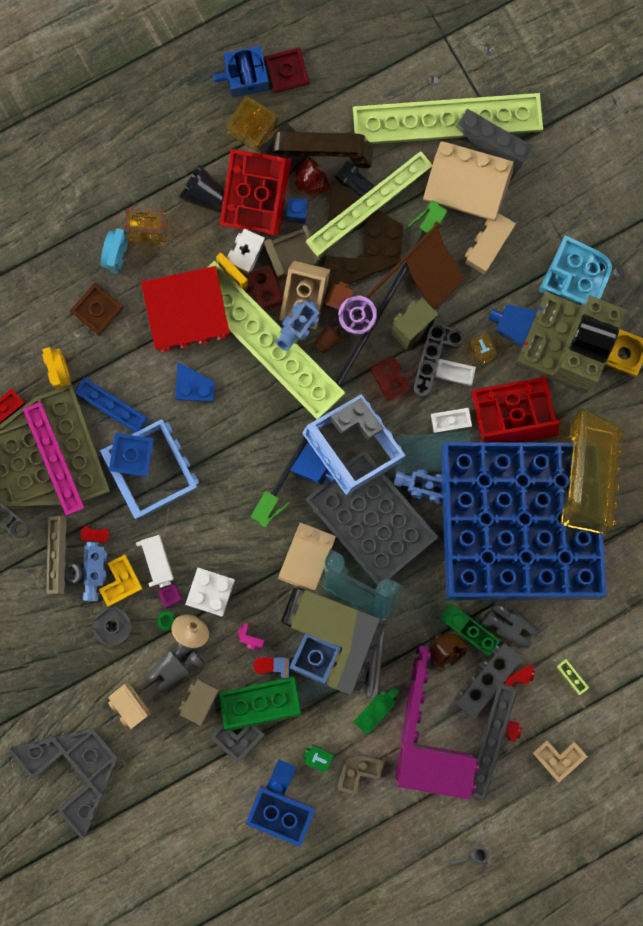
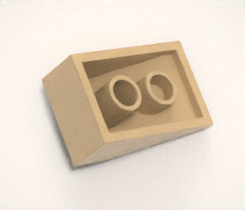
M298 261L292 262L288 269L280 321H284L288 315L292 316L294 313L291 311L298 301L302 303L304 300L307 302L312 301L316 304L317 310L320 311L317 317H320L330 269ZM318 321L313 327L309 326L308 328L316 329Z
M300 523L278 579L314 593L336 536Z

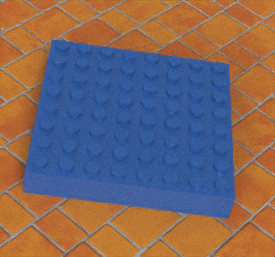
M444 442L441 447L446 600H601L607 596L597 443Z

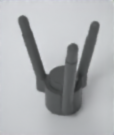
M474 841L473 845L477 848L471 851L470 856L449 862V865L472 861L476 865L482 864L479 869V873L482 874L485 867L488 866V852L483 844Z

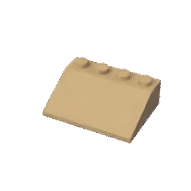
M441 141L433 162L423 200L427 202L433 200L441 206L495 221L513 174V161Z

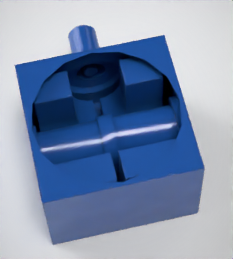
M261 46L223 53L226 66L225 73L213 75L214 82L227 80V83L230 84L233 98L269 90Z

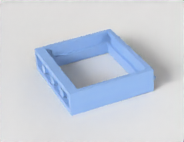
M362 394L308 424L303 431L307 441L346 495L398 465L406 456L401 450L402 447L395 442L392 433L385 428L381 418L375 414L370 403L364 399ZM361 398L384 427L380 433L375 435V438L391 460L355 481L319 430L332 423L330 421L332 415Z
M162 419L132 435L147 437L161 429L190 486L140 511L122 473L111 472L136 520L198 489L196 484L199 481L195 473L190 474L187 468L190 466L186 456H181L179 450L182 448L178 440H173L170 435L173 432L168 422L164 423ZM113 444L100 450L108 467L110 465Z

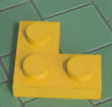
M126 555L108 563L116 581L104 586L99 591L107 607L143 589Z

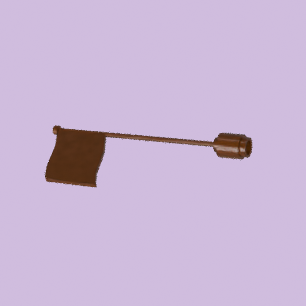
M436 221L434 223L435 226L376 285L366 298L369 299L405 261L414 282L426 298L427 303L434 310L463 282L459 267L443 242L439 232L442 226L439 222ZM341 323L336 328L333 325L331 328L326 326L316 336L313 344L323 354L329 351L341 339L339 337L341 333L338 331L342 327Z

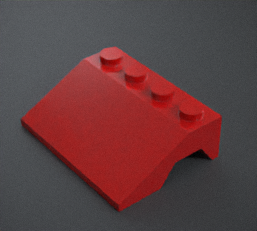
M231 149L220 225L265 232L270 235L280 234L291 158Z
M546 377L471 390L482 443H521L558 436L560 422L556 420L553 411L551 393Z

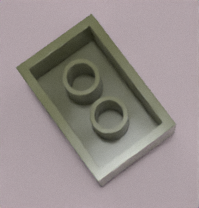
M423 298L419 301L415 299L408 306L405 314L401 312L394 318L391 334L407 350L435 324L438 314Z

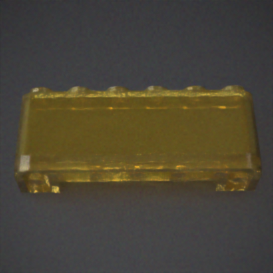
M581 408L571 422L570 439L574 440L570 489L569 499L563 507L561 525L608 534L610 529L614 528L616 524L614 511L617 508L618 500L615 499V493H617L619 488V482L616 481L620 472L618 459H620L622 448H619V444L623 437V431H621L620 426L589 410Z

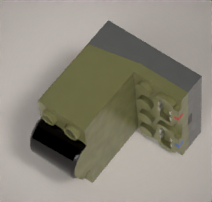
M545 291L527 338L514 365L586 393L599 380L603 367L618 337L619 328L626 310L591 295L582 305H578Z
M293 587L281 622L295 630L343 648L342 651H338L334 662L337 665L331 668L326 685L349 695L360 694L387 621L303 588Z

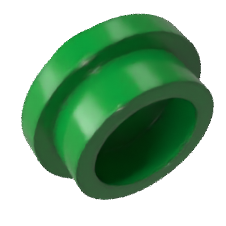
M163 612L157 618V625L163 631H170L176 617L171 612Z

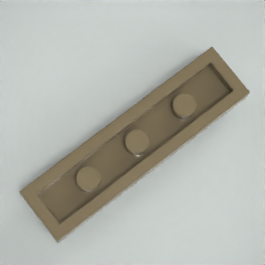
M64 516L48 517L46 594H64L67 528L66 517Z

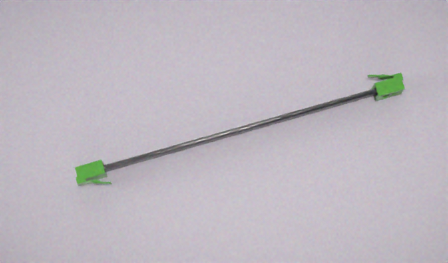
M433 200L425 212L421 213L408 225V228H410L429 212L419 229L418 234L421 236L417 243L435 226L434 223L436 221L442 224L446 217L447 210L438 206L439 203ZM406 262L377 310L375 326L409 269ZM375 326L361 337L335 382L339 387ZM305 436L272 492H264L250 516L251 519L258 522L265 529L273 517L277 516L290 504L288 502L283 508L278 509L269 519L279 502V498L276 497L290 474V469L308 443Z

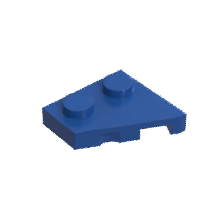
M178 363L175 399L214 402L215 382L182 363Z

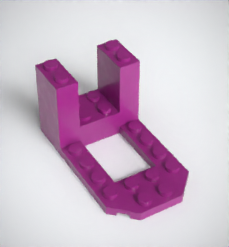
M418 645L416 654H419V657L414 659L394 780L397 786L401 788L471 799V795H475L476 783L473 782L474 774L478 775L479 772L477 758L471 757V754L467 752L417 744L419 732L416 731V725L421 723L422 711H419L420 703L424 704L425 691H422L423 683L428 681L429 672L425 670L426 663H429L431 651H428V647Z

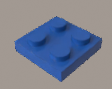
M115 432L109 471L147 477L154 439Z

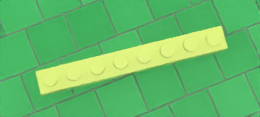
M420 151L307 239L306 243L317 256H320L431 169L433 165Z

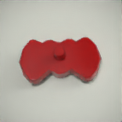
M84 526L80 532L81 539L84 542L96 541L105 544L110 537L107 528L91 530L88 526Z

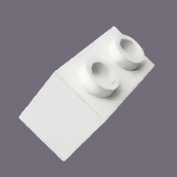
M244 229L242 234L238 233L235 240L237 245L234 250H230L227 259L240 272L250 276L263 249L265 238ZM247 248L249 253L242 255L241 250L245 251Z

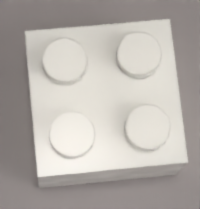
M197 568L185 605L224 617L236 580Z

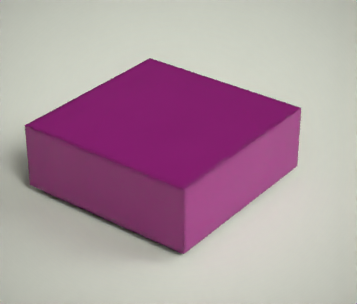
M175 583L157 590L165 608L183 600Z

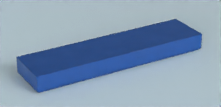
M85 377L75 390L77 396L135 433L140 431L148 420L146 416Z

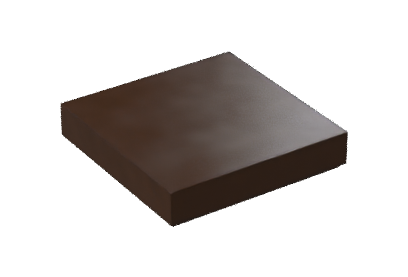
M94 283L70 312L100 336L124 307Z

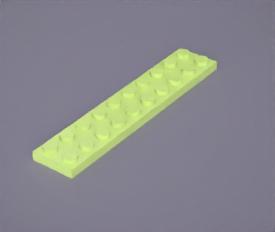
M540 93L353 107L354 133L365 135L370 144L463 138L466 136L455 126L465 109L473 111L511 134L542 132Z
M213 261L208 267L216 266L218 268V279L230 332L316 419L324 416L346 393L296 343H293L288 351L278 347L276 341L282 334L280 333L282 328Z

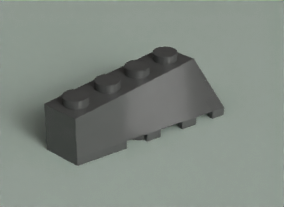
M469 109L464 110L455 126L482 153L513 161V174L510 180L514 178L533 147Z

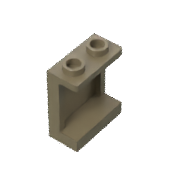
M306 225L302 226V229L273 241L271 239L263 241L278 280L287 277L288 269L293 261L314 266L320 264L322 254L317 256L306 243V240L314 235L311 229H307Z

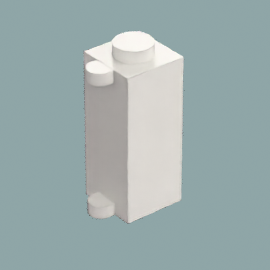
M157 535L137 542V547L142 546L152 576L153 582L148 583L149 587L159 585L162 588L171 585L170 581L174 580L161 536Z

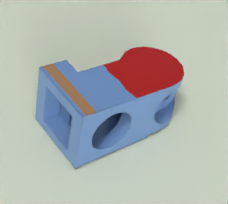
M259 657L254 661L253 667L258 674L281 672V678H289L290 657Z

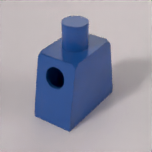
M506 305L503 313L492 309L488 319L498 323L495 331L497 334L522 348L537 311Z
M308 442L290 469L291 472L320 486L326 479L334 484L336 480Z

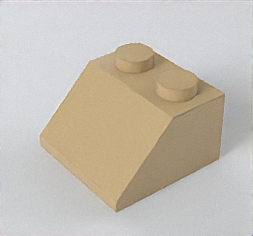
M130 683L124 684L108 697L110 700L108 704L114 712L118 711L122 716L120 721L126 728L128 726L130 729L134 728L151 715V712Z

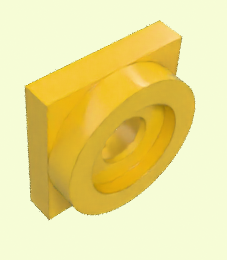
M619 329L610 338L601 363H605L606 366L614 371L637 377L643 363V338ZM622 347H627L631 352V356L627 360H623L618 356V350Z
M50 347L42 349L43 360L49 371L47 374L50 384L56 390L71 385L69 371L61 349L52 350Z

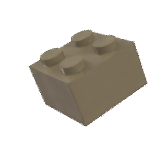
M202 679L192 681L187 691L190 695L188 699H183L179 710H181L180 716L201 726L220 688Z

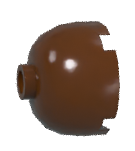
M440 633L433 638L434 642L430 646V660L437 670L446 669L444 665L450 663L452 666L461 660L467 653L465 649L469 650L462 638L456 634L448 633L443 635V633Z

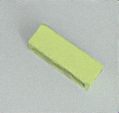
M567 659L562 660L555 666L578 695H581L589 688Z

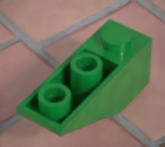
M449 604L439 617L440 621L487 656L492 653L500 642L490 632L452 604Z

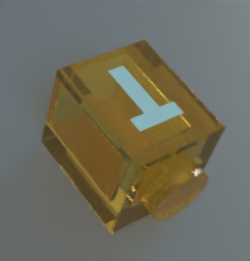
M488 333L470 339L469 345L477 363L482 362L486 364L493 361V357L497 353Z

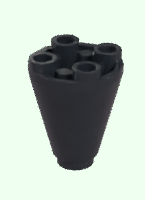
M198 165L193 173L195 178L190 177L185 185L188 189L184 188L179 198L185 202L221 213L225 190L206 169Z

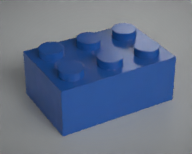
M261 785L246 825L301 847L315 812V807L287 795L276 793Z

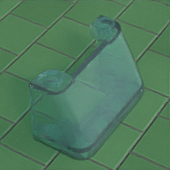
M330 549L324 564L323 588L378 618L386 619L390 617L405 587L390 579H384L380 581L375 590L347 576L350 570L345 566L346 557Z

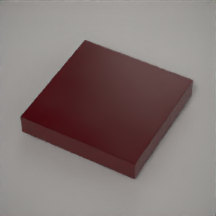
M300 47L264 56L274 94L310 84Z

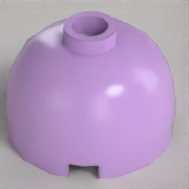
M363 296L346 299L341 304L338 312L342 327L347 332L355 335L369 332L375 326L377 320V310L373 302Z

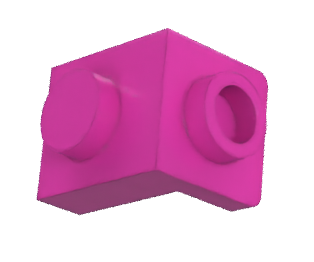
M244 623V627L240 626L237 637L240 638L239 642L246 643V648L258 651V647L263 648L265 640L247 636L249 624Z

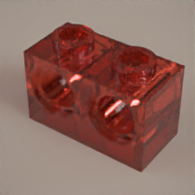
M270 265L248 272L250 290L254 289L256 296H253V299L263 310L282 304L283 299ZM263 276L266 278V281L263 284H258L256 278ZM264 294H271L273 298L271 301L265 302L262 300V296Z
M391 356L370 367V371L387 402L407 393L409 390L408 386H410L406 376L402 377L399 372L401 367L396 359L393 360ZM389 366L392 372L385 375L382 373L381 368ZM397 382L400 384L401 389L393 391L390 385Z

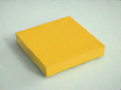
M220 252L216 256L217 264L246 291L249 288L248 280Z

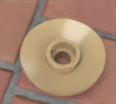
M181 615L172 624L171 629L174 638L185 647H202L209 638L207 625L196 616Z

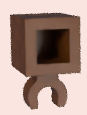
M339 281L336 284L332 282L323 303L339 310L341 304L346 299L351 298L354 291L348 289L349 285Z

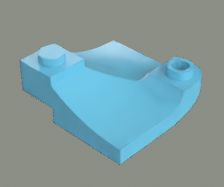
M565 235L542 281L539 292L544 294L546 291L578 305H582L589 295L600 299L612 271L611 262L603 253Z

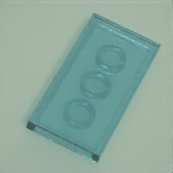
M469 430L393 437L406 455L401 463L395 466V474L397 471L405 472V475L412 474L413 471L416 472L418 469L425 470L428 473L441 472V447L444 442H470Z

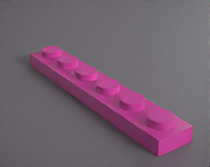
M42 402L24 408V414L66 516L85 509Z

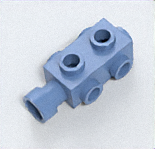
M304 300L300 303L298 301L291 310L294 312L293 315H288L282 322L284 327L280 331L282 334L276 341V344L282 350L288 351L293 343L295 344L299 339L303 341L310 332L307 330L308 327H313L319 320L317 315L320 311L317 310L314 302Z
M420 469L416 472L413 471L411 476L405 475V472H396L394 486L408 487L407 493L411 494L414 498L422 499L424 497L430 499L429 501L433 503L443 502L442 475L436 474L433 477L428 475L427 471ZM417 483L420 484V485H421V489H420V488H416V487H415V484H417ZM433 489H439L440 493L434 492Z
M87 542L83 555V584L85 585L83 601H98L99 593H97V586H103V581L106 580V571L103 570V564L106 562L107 552L104 550V547L98 546V542Z

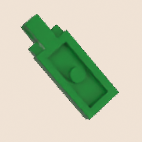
M394 686L387 693L383 690L353 722L368 735L394 707L393 705L396 702L393 698L399 691Z

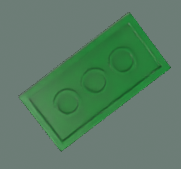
M295 677L219 692L223 725L226 732L302 716Z

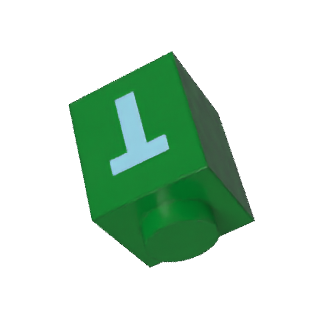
M312 744L311 748L307 747L303 758L306 760L304 764L326 773L334 754Z

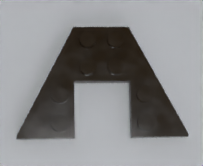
M331 182L328 221H332L360 198ZM377 210L362 222L365 224L363 259L325 256L324 268L330 269L326 293L332 282L336 284L339 281L346 284L354 283L366 278V276L397 265L401 261L403 224L380 210Z

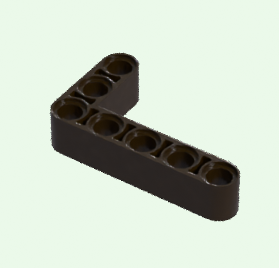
M276 132L274 135L273 153L289 156L349 157L356 167L371 168L373 147L365 135L357 133Z

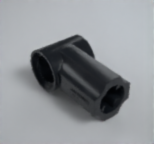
M346 162L334 176L339 183L345 187H350L361 197L374 187L350 162Z

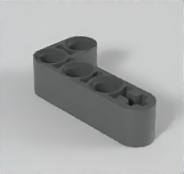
M440 324L430 327L413 386V393L416 397L425 398L428 396L442 346L451 349L459 348L464 341L462 331ZM438 330L441 332V337L434 338L431 332ZM457 335L460 339V342H451L450 336ZM429 348H433L436 350L437 355L431 357L426 351ZM428 366L431 368L432 373L425 375L422 372V368ZM422 380H426L424 385L426 390L420 393V389L417 387L421 386Z

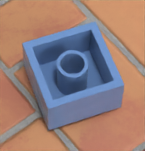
M305 633L290 665V669L327 686L326 683L331 668L337 665L334 662L338 651H342V648Z

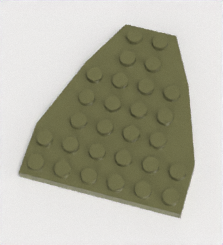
M72 384L35 397L0 424V501L6 506H62L23 411L24 408L38 402L43 404L82 502L111 492Z

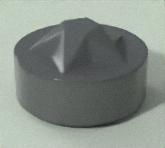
M73 563L66 566L65 578L68 582L77 583L83 579L84 569L80 564Z

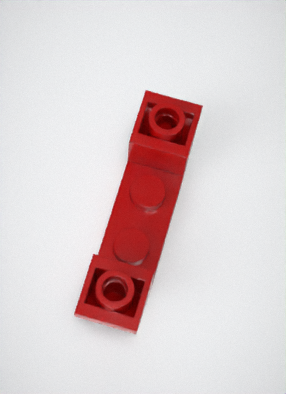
M525 665L509 675L503 683L516 687V685H513L514 681L529 685V682H533L535 670H532L533 665ZM509 720L505 734L510 741L516 742V738L519 739L521 736L522 727H519V722Z

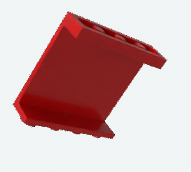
M216 266L141 282L155 350H160L163 353L172 351L171 347L179 346V349L190 347V343L197 342L200 345L209 343V339L216 338L217 341L228 339L227 335H230L231 332L228 326L218 279L219 273Z

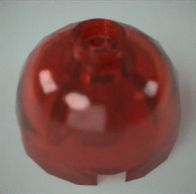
M312 157L298 165L295 173L297 180L295 185L300 192L304 191L307 195L318 196L329 190L330 184L325 173L317 168L319 165Z

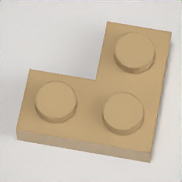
M547 740L532 752L558 783L588 757L574 741L560 754Z

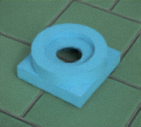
M116 228V231L110 230L108 232L101 255V267L109 269L111 273L117 275L121 271L123 255L126 253L128 238L124 230Z

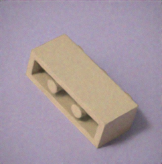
M499 213L495 221L487 219L484 224L487 228L484 232L480 231L474 240L477 244L474 248L470 247L465 254V257H467L465 264L483 275L487 272L516 223Z

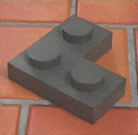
M361 398L330 418V421L340 434L356 425L367 440L384 429Z
M222 723L210 738L232 759L239 763L265 734L255 725L244 728L237 735L232 730L226 732Z

